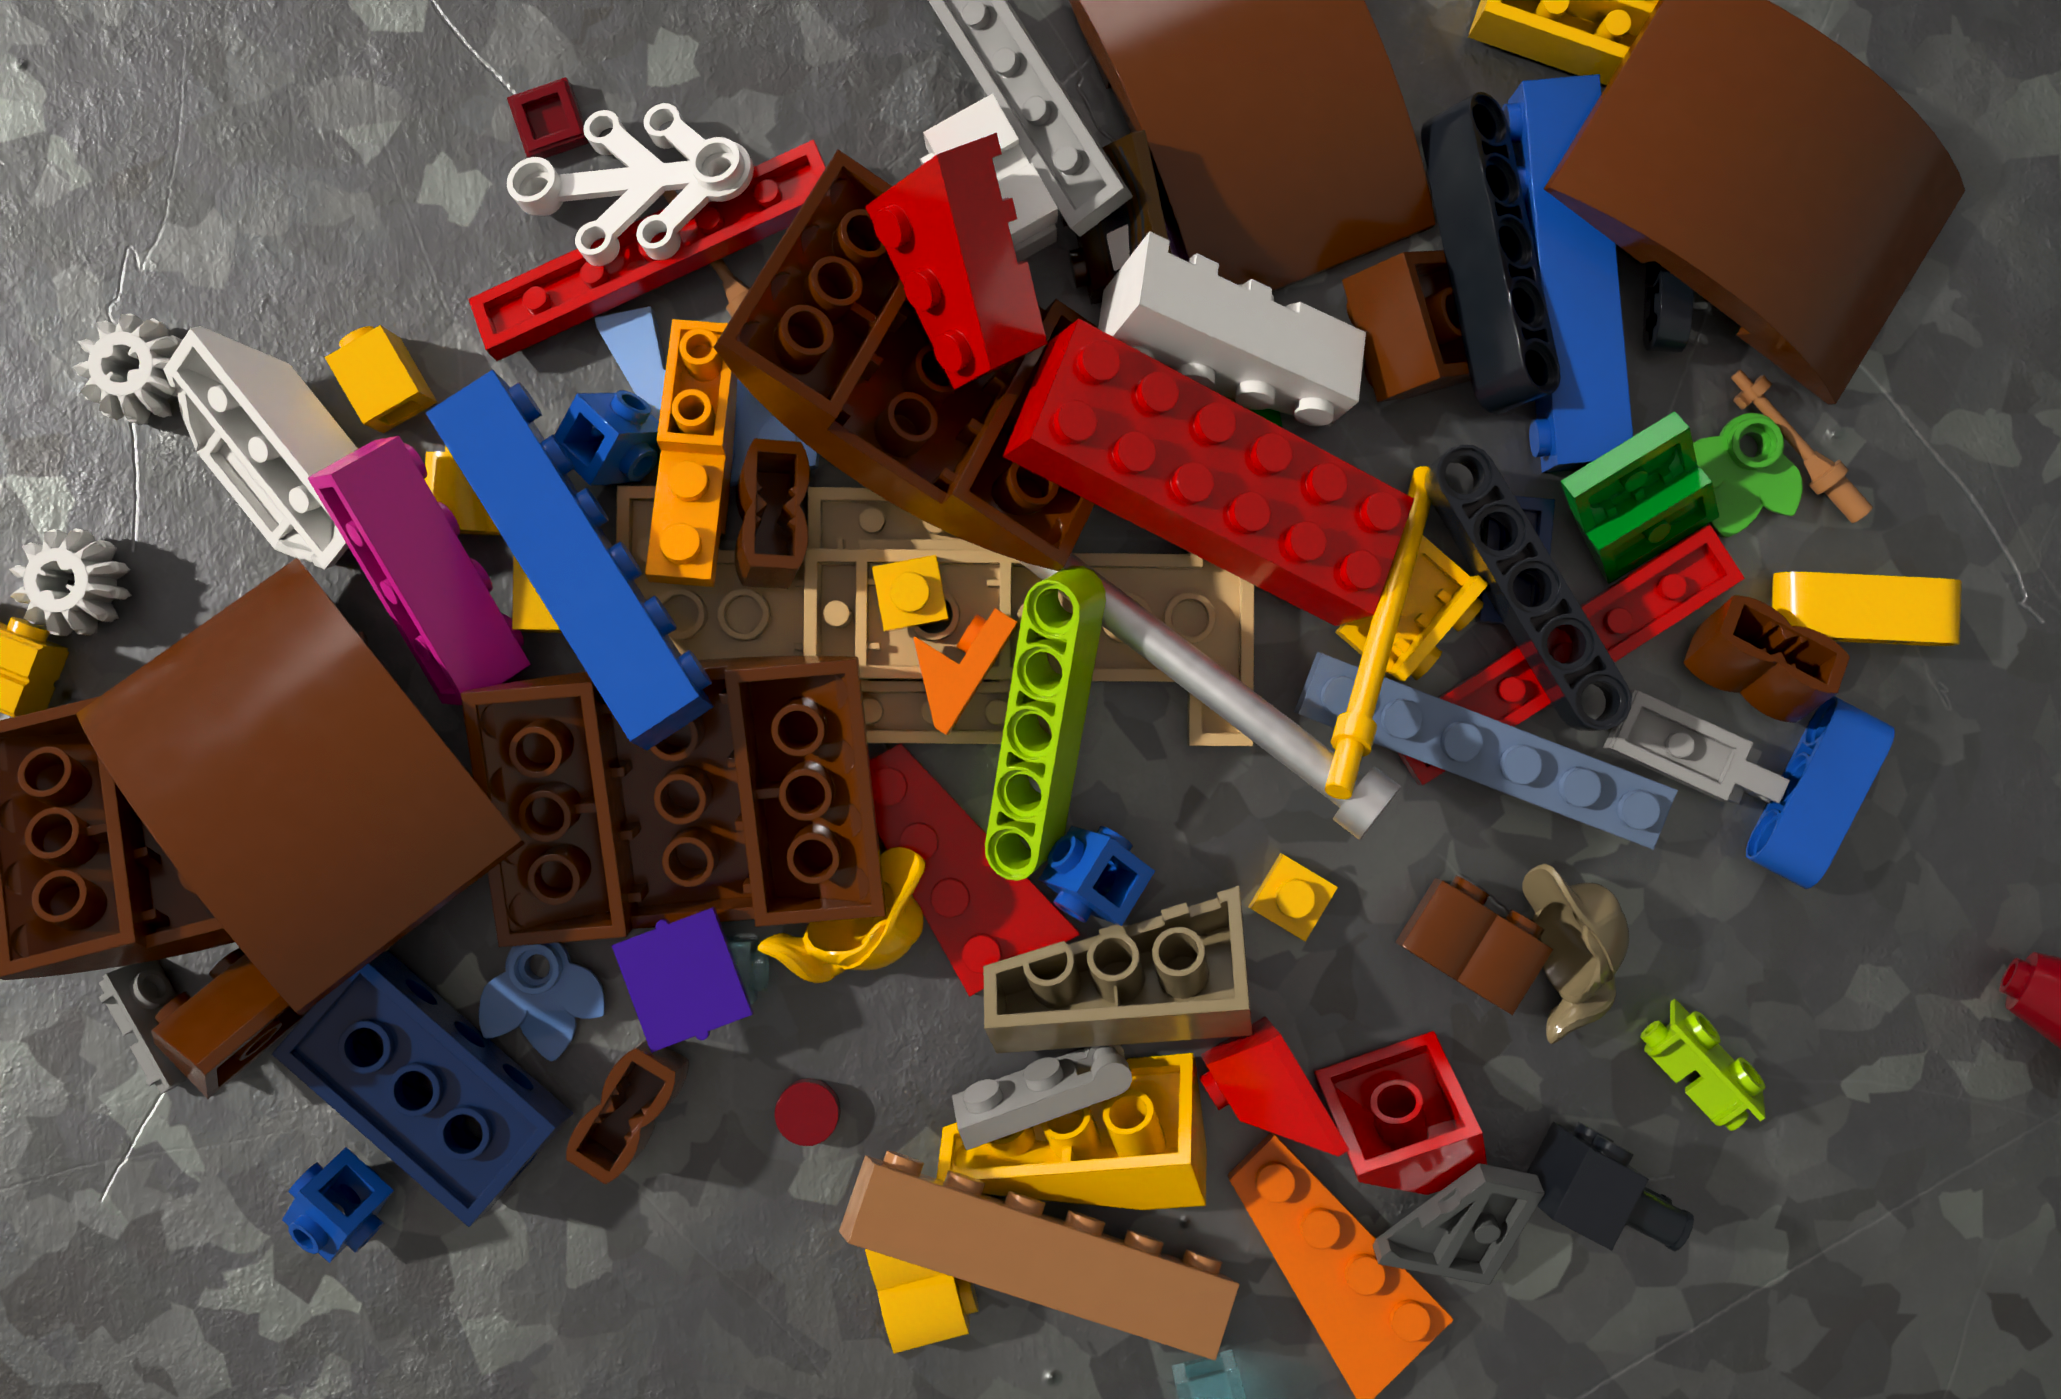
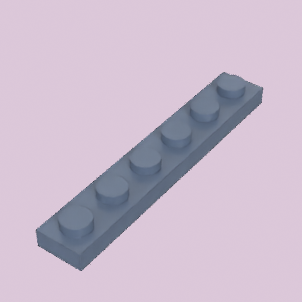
M1317 652L1294 712L1335 728L1337 717L1347 710L1359 667ZM1385 677L1383 679L1373 720L1377 724L1373 743L1654 850L1678 790Z

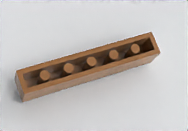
M887 1150L883 1161L865 1155L839 1229L840 1234L847 1243L1216 1361L1240 1285L1220 1272L1222 1261L1190 1249L1185 1250L1183 1259L1161 1253L1164 1242L1133 1230H1127L1124 1240L1102 1233L1105 1226L1103 1221L1079 1212L1068 1210L1065 1221L1043 1214L1046 1203L1009 1190L1005 1201L982 1194L985 1183L961 1173L948 1170L945 1181L921 1174L923 1162L897 1152Z

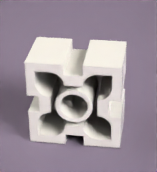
M992 93L924 131L925 145L929 154L922 157L920 162L923 165L939 153L997 133L1002 155L992 159L1002 199L1013 198L1017 219L1009 222L1008 225L1017 262H1021L1057 241L1055 223H1057L1058 208L1033 163H1029L1019 145L1016 133Z

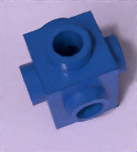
M619 390L616 393H577L554 435L575 465L574 470L590 486L641 482L656 465L658 460L657 453L660 449L657 443L659 421L650 414L651 407L641 397L624 390Z
M1071 826L1067 834L1061 837L1052 847L1048 856V864L1038 880L1058 894L1053 903L1075 919L1086 923L1090 915L1122 926L1155 870L1131 853L1130 850L1133 845L1117 832L1104 826H1100L1097 832Z
M345 1147L324 1168L318 1162L315 1163L292 1185L288 1192L294 1197V1200L282 1221L289 1226L290 1236L299 1247L311 1254L319 1253L330 1263L346 1246L353 1252H358L384 1224L377 1215L394 1190L372 1168L363 1163Z

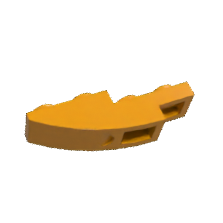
M672 319L657 433V443L661 453L645 576L649 582L714 587L720 536L721 533L725 534L735 433L737 377L713 347L728 323Z

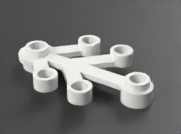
M661 103L653 106L646 113L644 128L656 146L663 149L675 147L688 161L663 163L626 131L614 112L600 110L590 115L586 120L583 128L584 135L597 153L601 155L613 154L626 166L625 168L558 175L546 159L530 157L520 161L512 168L507 178V189L524 212L537 216H549L555 213L565 201L621 196L596 221L583 225L575 237V245L586 261L593 266H604L611 263L619 253L620 243L618 237L665 191L683 189L659 215H651L645 218L639 224L636 231L639 244L650 258L665 260L672 257L678 251L681 244L679 231L710 201H728L744 192L752 180L754 167L748 152L743 146L723 137L703 139L685 123L674 105ZM673 121L669 128L658 131L662 124ZM613 128L608 135L599 137L605 129ZM727 170L723 174L717 176L720 172ZM666 232L662 240L651 243L652 238L656 234ZM605 238L601 246L590 249L596 240Z

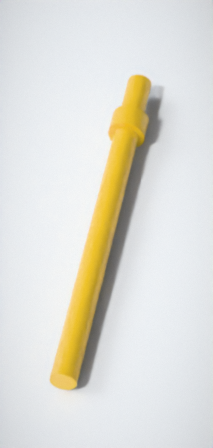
M1427 466L1417 467L1413 471L1407 495L1414 498V502L1371 621L1347 710L1337 717L1331 738V745L1335 749V753L1325 785V792L1337 799L1351 798L1362 757L1369 755L1377 731V724L1373 720L1431 506V501L1425 489V475L1429 469Z

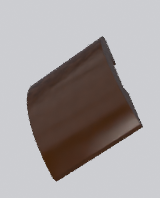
M1069 0L1106 89L1112 87L1130 132L1141 130L1146 132L1164 221L1179 258L1189 262L1190 257L1198 253L1219 263L1218 276L1237 285L1244 284L1253 279L1272 288L1273 293L1429 230L1436 225L1425 170L1410 117L1391 62L1364 0Z
M1659 0L1544 190L1639 262L1656 261L1741 326L1737 333L1738 337L1824 402L1836 404L1964 194L1965 187L1950 154L1920 115L1868 66L1813 26L1768 0Z
M837 149L713 348L732 373L774 417L806 445L867 489L919 519L967 542L1028 564L1060 571L1064 568L1095 504L1004 458L1003 454L1049 341L1077 319H1081L1096 328L1098 327L1058 299H1055L1046 310L1039 306L1047 340L1046 345L1005 367L954 390L945 370L936 359L934 347L915 308L906 297L900 277L884 245L879 241L874 230V224L865 208L866 205L893 186Z
M298 557L76 713L86 736L103 765L156 842L239 948L299 1015L306 1012L525 844Z
M359 632L358 634L368 645V640L365 633ZM100 696L0 721V979L39 978L115 968L193 953L235 942L156 842L116 785L86 736L76 713Z
M763 656L698 660L712 682L703 690L714 707L649 750H645L629 741L587 672L529 679L462 692L461 699L473 778L525 843L487 872L498 946L508 947L627 937L632 929L655 927L656 923L661 919H667L672 923L714 906L720 922L755 919L756 927L886 916L858 657Z

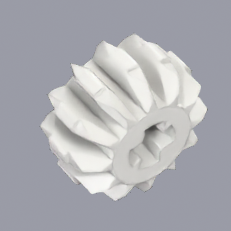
M121 314L117 326L106 320L96 322L100 339L97 342L88 339L78 341L81 348L85 352L90 353L89 359L72 367L77 375L89 379L80 393L84 395L86 400L100 403L99 410L101 413L115 420L125 416L127 421L143 425L148 424L151 412L162 418L172 416L168 399L171 396L178 398L177 388L169 385L163 369L182 342V339L174 335L168 336L169 329H167L166 324L153 318L147 319L143 323L140 317L133 314Z
M75 528L73 531L70 530L68 535L64 531L55 529L44 531L43 545L31 542L27 545H22L29 560L28 565H16L9 570L17 578H23L24 586L17 589L10 597L15 599L16 602L29 604L24 619L28 620L31 624H46L47 631L58 636H68L73 630L79 635H91L97 633L98 620L113 622L119 619L111 602L113 599L125 600L132 596L127 589L117 586V579L123 577L131 569L125 563L112 561L117 547L111 542L104 540L95 541L92 532ZM68 580L75 581L74 585H68Z

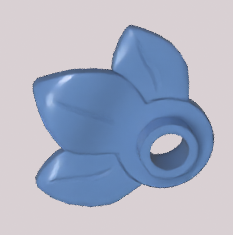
M561 942L513 946L506 959V971L488 982L483 989L479 1006V1025L482 1035L486 1039L499 1037L520 1026L522 1033L531 1045L544 1058L552 1062L557 1060L572 1042L577 1028V1018L592 1019L602 1017L605 1014L603 986L591 970L571 962L569 953ZM535 954L543 955L549 961L550 970L546 977L535 975L530 968L531 958Z

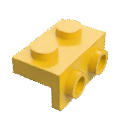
M1422 535L1385 671V676L1396 682L1405 681L1409 676L1418 680L1428 672L1442 654V651L1436 645L1451 627L1459 632L1474 619L1484 605L1478 596L1489 584L1479 575L1470 577L1424 535ZM1373 615L1342 624L1335 633L1362 655Z

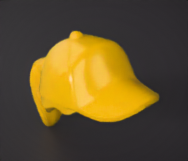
M903 847L891 848L880 855L886 916L809 922L803 937H794L786 933L775 934L761 941L758 945V950L779 960L803 980L813 983L828 982L846 969L876 970L894 963L911 948L923 930V913L919 904L912 896L924 872L925 862L918 853Z

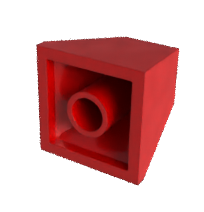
M1266 1016L1252 1024L1253 1035L1230 1037L1201 1054L1209 1071L1200 1076L1199 1079L1218 1111L1230 1104L1241 1122L1338 1157L1350 1150L1282 1035Z
M1434 1031L1314 1071L1334 1124L1350 1149L1346 1153L1359 1183L1430 1195L1443 1190L1478 1163L1487 1165L1483 1132Z

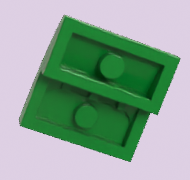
M1675 411L1561 480L1577 526L1601 575L1608 584L1719 518L1713 483L1697 465L1690 427Z

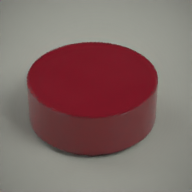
M807 1078L792 1083L781 1094L775 1107V1121L780 1133L788 1141L800 1146H813L825 1141L835 1130L840 1118L841 1108L838 1096L828 1084L817 1079Z

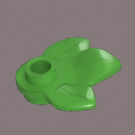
M1758 413L1743 414L1730 420L1724 426L1719 436L1702 438L1693 443L1697 465L1713 483L1719 518L1710 522L1718 535L1728 538L1739 533L1750 525L1763 507L1784 516H1793L1796 513L1802 496V477L1799 469L1783 454L1784 438L1780 428L1772 419ZM1744 435L1752 437L1757 443V452L1754 457L1746 456L1740 449V440Z

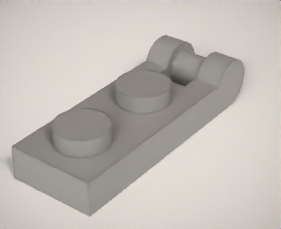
M1122 1045L1084 1047L1057 1058L1047 1057L1038 1059L1021 1071L996 1080L985 1079L975 1082L965 1091L952 1095L957 1128L966 1151L1126 1092L1132 1082V1073L1128 1062L1124 1058V1049Z

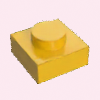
M937 555L872 566L885 632L949 620Z
M1280 853L1248 907L1306 942L1338 887Z

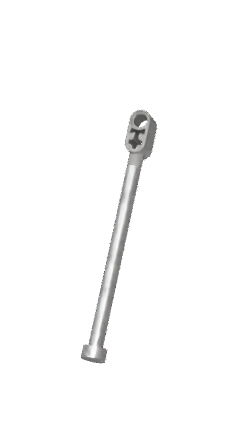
M1073 553L1070 554L1064 568L1072 565L1084 566L1094 571L1103 583L1106 591V603L1102 620L1104 628L1337 805L1339 810L1333 817V820L1357 839L1361 840L1402 786L1373 766L1366 775L1358 771L1351 798L1337 799L1328 795L1325 792V785L1334 757L1332 750ZM1017 560L1042 580L1058 572ZM1058 589V592L1061 595H1063L1065 598L1071 601L1070 598L1064 592Z

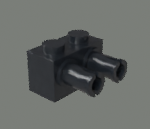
M1555 1122L1552 1123L1527 1173L1537 1175L1545 1194L1538 1207L1552 1220L1611 1251L1626 1225L1657 1240L1672 1251L1676 1252L1681 1249L1691 1234L1694 1216L1685 1209L1681 1210L1673 1206L1671 1198L1664 1194H1658L1646 1187L1649 1179L1629 1165L1634 1155L1633 1153L1613 1143L1612 1139L1583 1123L1578 1122L1573 1132Z

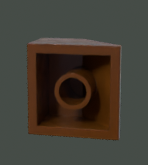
M1444 250L1402 252L1342 280L1347 296L1349 319L1354 327L1366 332L1364 370L1369 384L1374 389L1377 402L1413 398L1471 381Z
M240 948L229 953L213 967L209 975L214 980L193 997L185 991L168 1002L155 1016L159 1024L151 1030L154 1044L207 1099L298 1024L311 1009L309 1008L302 1015L297 1014Z

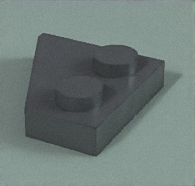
M1478 1163L1376 1238L1373 1243V1249L1378 1264L1490 1285L1545 1194L1538 1176Z

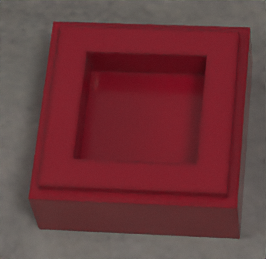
M567 77L507 97L528 158L540 157L545 159L589 144L583 131L585 123L572 85Z

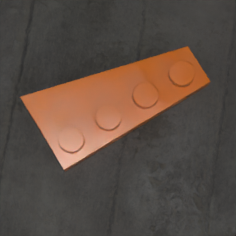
M1270 1132L1227 1174L1229 1181L1356 1399H1374L1454 1320L1450 1313L1408 1270L1378 1264L1373 1249L1376 1237L1276 1134Z

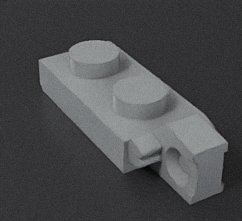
M1630 690L1632 695L1631 710L1627 718L1620 725L1611 729L1603 748L1719 801L1739 804L1745 793L1766 803L1773 801L1780 804L1790 780L1757 765L1762 752L1752 747L1753 742L1641 691Z

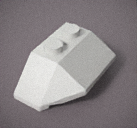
M202 326L190 328L163 370L169 385L177 388L180 412L197 454L275 550L294 558L298 557L299 560L313 562L314 566L324 570L333 567L349 547L309 482L308 477L358 450V448L289 363Z

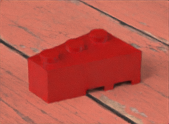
M997 133L935 155L865 206L874 224L875 233L879 241L884 245L904 286L906 297L915 308L934 347L936 359L945 370L954 390L1005 367L1047 344L1028 261L1017 262L1008 225L1009 222L1017 219L1013 198L1002 199L992 159L1002 155Z

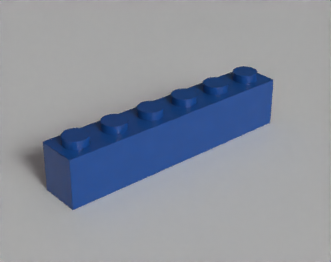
M1600 74L1522 81L1508 100V104H1504L1502 107L1508 123L1561 375L1559 387L1554 393L1535 400L1537 419H1532L1530 423V448L1535 458H1541L1542 473L1579 470L1633 437L1616 244L1544 190L1602 94Z
M492 369L427 411L426 415L629 741L645 750H649L712 709L714 706L703 690L712 684L708 674L690 650L681 655L668 635L677 629L675 622L655 595L648 600L645 599L634 581L643 575L639 565L621 541L612 546L600 527L609 521L606 513L588 488H584L580 492L576 490L567 475L568 472L575 468V465L553 434L544 439L533 421L542 416V413L525 387L520 382L510 387Z

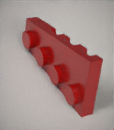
M902 743L870 760L878 834L887 850L903 847L918 853L925 862L924 872L912 895L919 904L924 917L969 997L984 989L983 966L1062 941L1068 942L1080 935V931L1050 902L1029 877L1018 881L1008 880L998 875L991 868L985 855L987 833Z

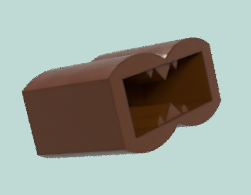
M754 438L749 446L736 487L737 507L743 523L735 544L734 562L737 576L742 586L788 589L804 560L808 546V527L800 506L807 492L810 468L806 451L801 442Z
M1734 595L1696 628L1683 663L1697 678L1706 684L1723 691L1740 693L1750 705L1761 713L1779 721L1797 723L1838 693L1850 656L1838 643L1828 636L1810 628L1791 626L1783 615L1766 603L1751 597Z
M1457 875L1451 884L1435 878L1395 943L1513 1016L1554 950L1539 940L1544 929L1512 909L1505 919L1484 906L1490 895Z
M646 1039L625 1054L610 1071L603 1087L601 1102L590 1110L575 1127L568 1143L566 1160L603 1184H607L617 1178L646 1147L653 1132L655 1118L679 1094L687 1077L689 1060L669 1047L651 1053Z

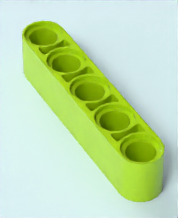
M1069 566L1036 583L1028 591L1024 601L985 841V855L989 865L998 875L1008 880L1018 881L1030 876L1048 861L1052 847L1065 835L1106 603V591L1101 579L1094 571L1084 566ZM1058 589L1070 598L1073 605V614L1067 612L1061 606L1058 599ZM1048 653L1059 661L1062 675L1056 673L1050 666ZM1038 715L1047 721L1052 735L1042 729L1038 721ZM1028 776L1038 783L1041 793L1031 786ZM1018 835L1028 842L1031 850L1022 844Z

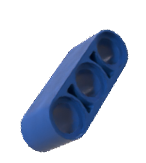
M1835 696L1820 705L1809 721L1781 775L1790 780L1780 804L1773 801L1766 804L1748 840L1746 857L1804 889H1809L1817 884L1832 863L1891 748L1895 735L1894 727Z

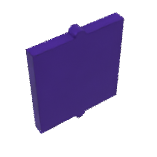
M715 906L672 923L667 919H661L656 923V929L612 945L651 1053L695 1036L698 1040H705L709 1037L711 1030L754 1014Z

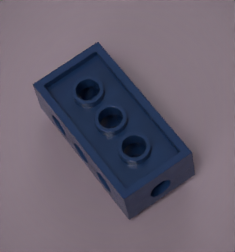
M389 951L381 953L317 1002L272 1053L285 1067L468 1227L493 1207L573 1115L571 1110L490 1039L484 1038L482 1032ZM371 1029L376 1031L383 1040V1054L378 1052L371 1043ZM418 1072L425 1074L430 1079L433 1086V1096L426 1094L420 1088ZM466 1115L474 1117L480 1123L483 1132L482 1138H478L469 1132L465 1122Z

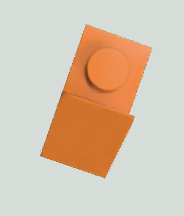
M994 608L987 620L977 614L967 627L956 646L966 653L960 664L917 637H913L934 727L945 735L951 733L1018 626L1017 621Z

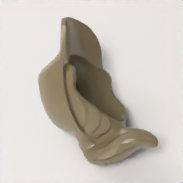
M1542 864L1534 867L1525 875L1522 890L1535 912L1532 921L1544 929L1540 937L1541 942L1554 949L1543 966L1549 981L1563 998L1560 1004L1550 1011L1546 1024L1547 1040L1550 1044H1554L1570 1032L1602 1018L1612 1007L1616 997L1614 975L1627 954L1629 928L1624 912L1617 898L1610 890L1597 883H1578L1569 886L1552 866Z

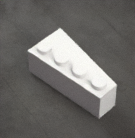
M1149 231L1103 291L1098 329L1220 395L1235 399L1237 404L1245 408L1254 410L1268 408L1293 415L1298 422L1305 425L1331 426L1359 402L1366 332L1302 302L1289 304L1286 307L1274 302L1272 288L1253 279L1238 285L1218 276L1219 263L1198 253L1190 257L1189 262L1168 253L1170 240Z

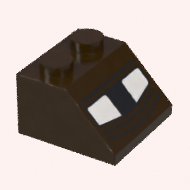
M1145 130L1132 132L1102 147L1133 197L1081 237L1076 234L1079 248L1069 250L1076 288L1087 286L1091 304L1102 302L1104 289L1149 231L1168 239ZM1060 213V218L1063 227L1069 226L1065 221L1064 217L1062 216V214ZM1169 244L1168 253L1172 254V253H1171V249H1170V244Z

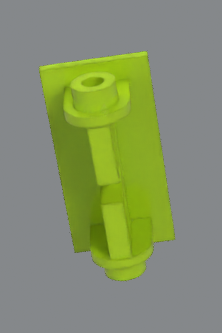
M1673 999L1670 1002V1023L1664 1026L1659 1020L1654 1021L1641 1033L1640 1038L1646 1043L1644 1051L1675 1083H1678L1694 1070L1699 1073L1700 1077L1685 1087V1093L1716 1126L1725 1125L1729 1131L1736 1130L1748 1119L1749 1113L1746 1111L1747 1109L1760 1122L1766 1118L1763 1090L1766 1087L1761 1076L1747 1060L1742 1057L1734 1060L1719 1045L1721 1039L1718 1032L1703 1014L1698 1011L1690 1014L1676 999Z

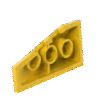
M1185 1053L1127 1059L1126 1061L1132 1073V1082L1126 1092L967 1151L959 1134L957 1122L945 1126L942 1129L937 1179L945 1181L949 1170L984 1182L985 1186L982 1194L1007 1196L1010 1190L1038 1200L1126 1209L1151 1210L1206 1206L1207 1147L1194 1054Z

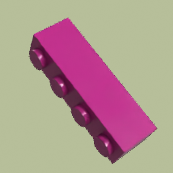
M400 436L374 440L309 476L308 480L442 704L462 705V692L502 684L531 665L521 648L524 645V638L520 630L512 629V619L500 612L489 593L493 589L489 575L480 563L469 558L458 539L460 527L455 516L445 504L437 502L424 480L427 477V470L416 450L409 444L403 443Z

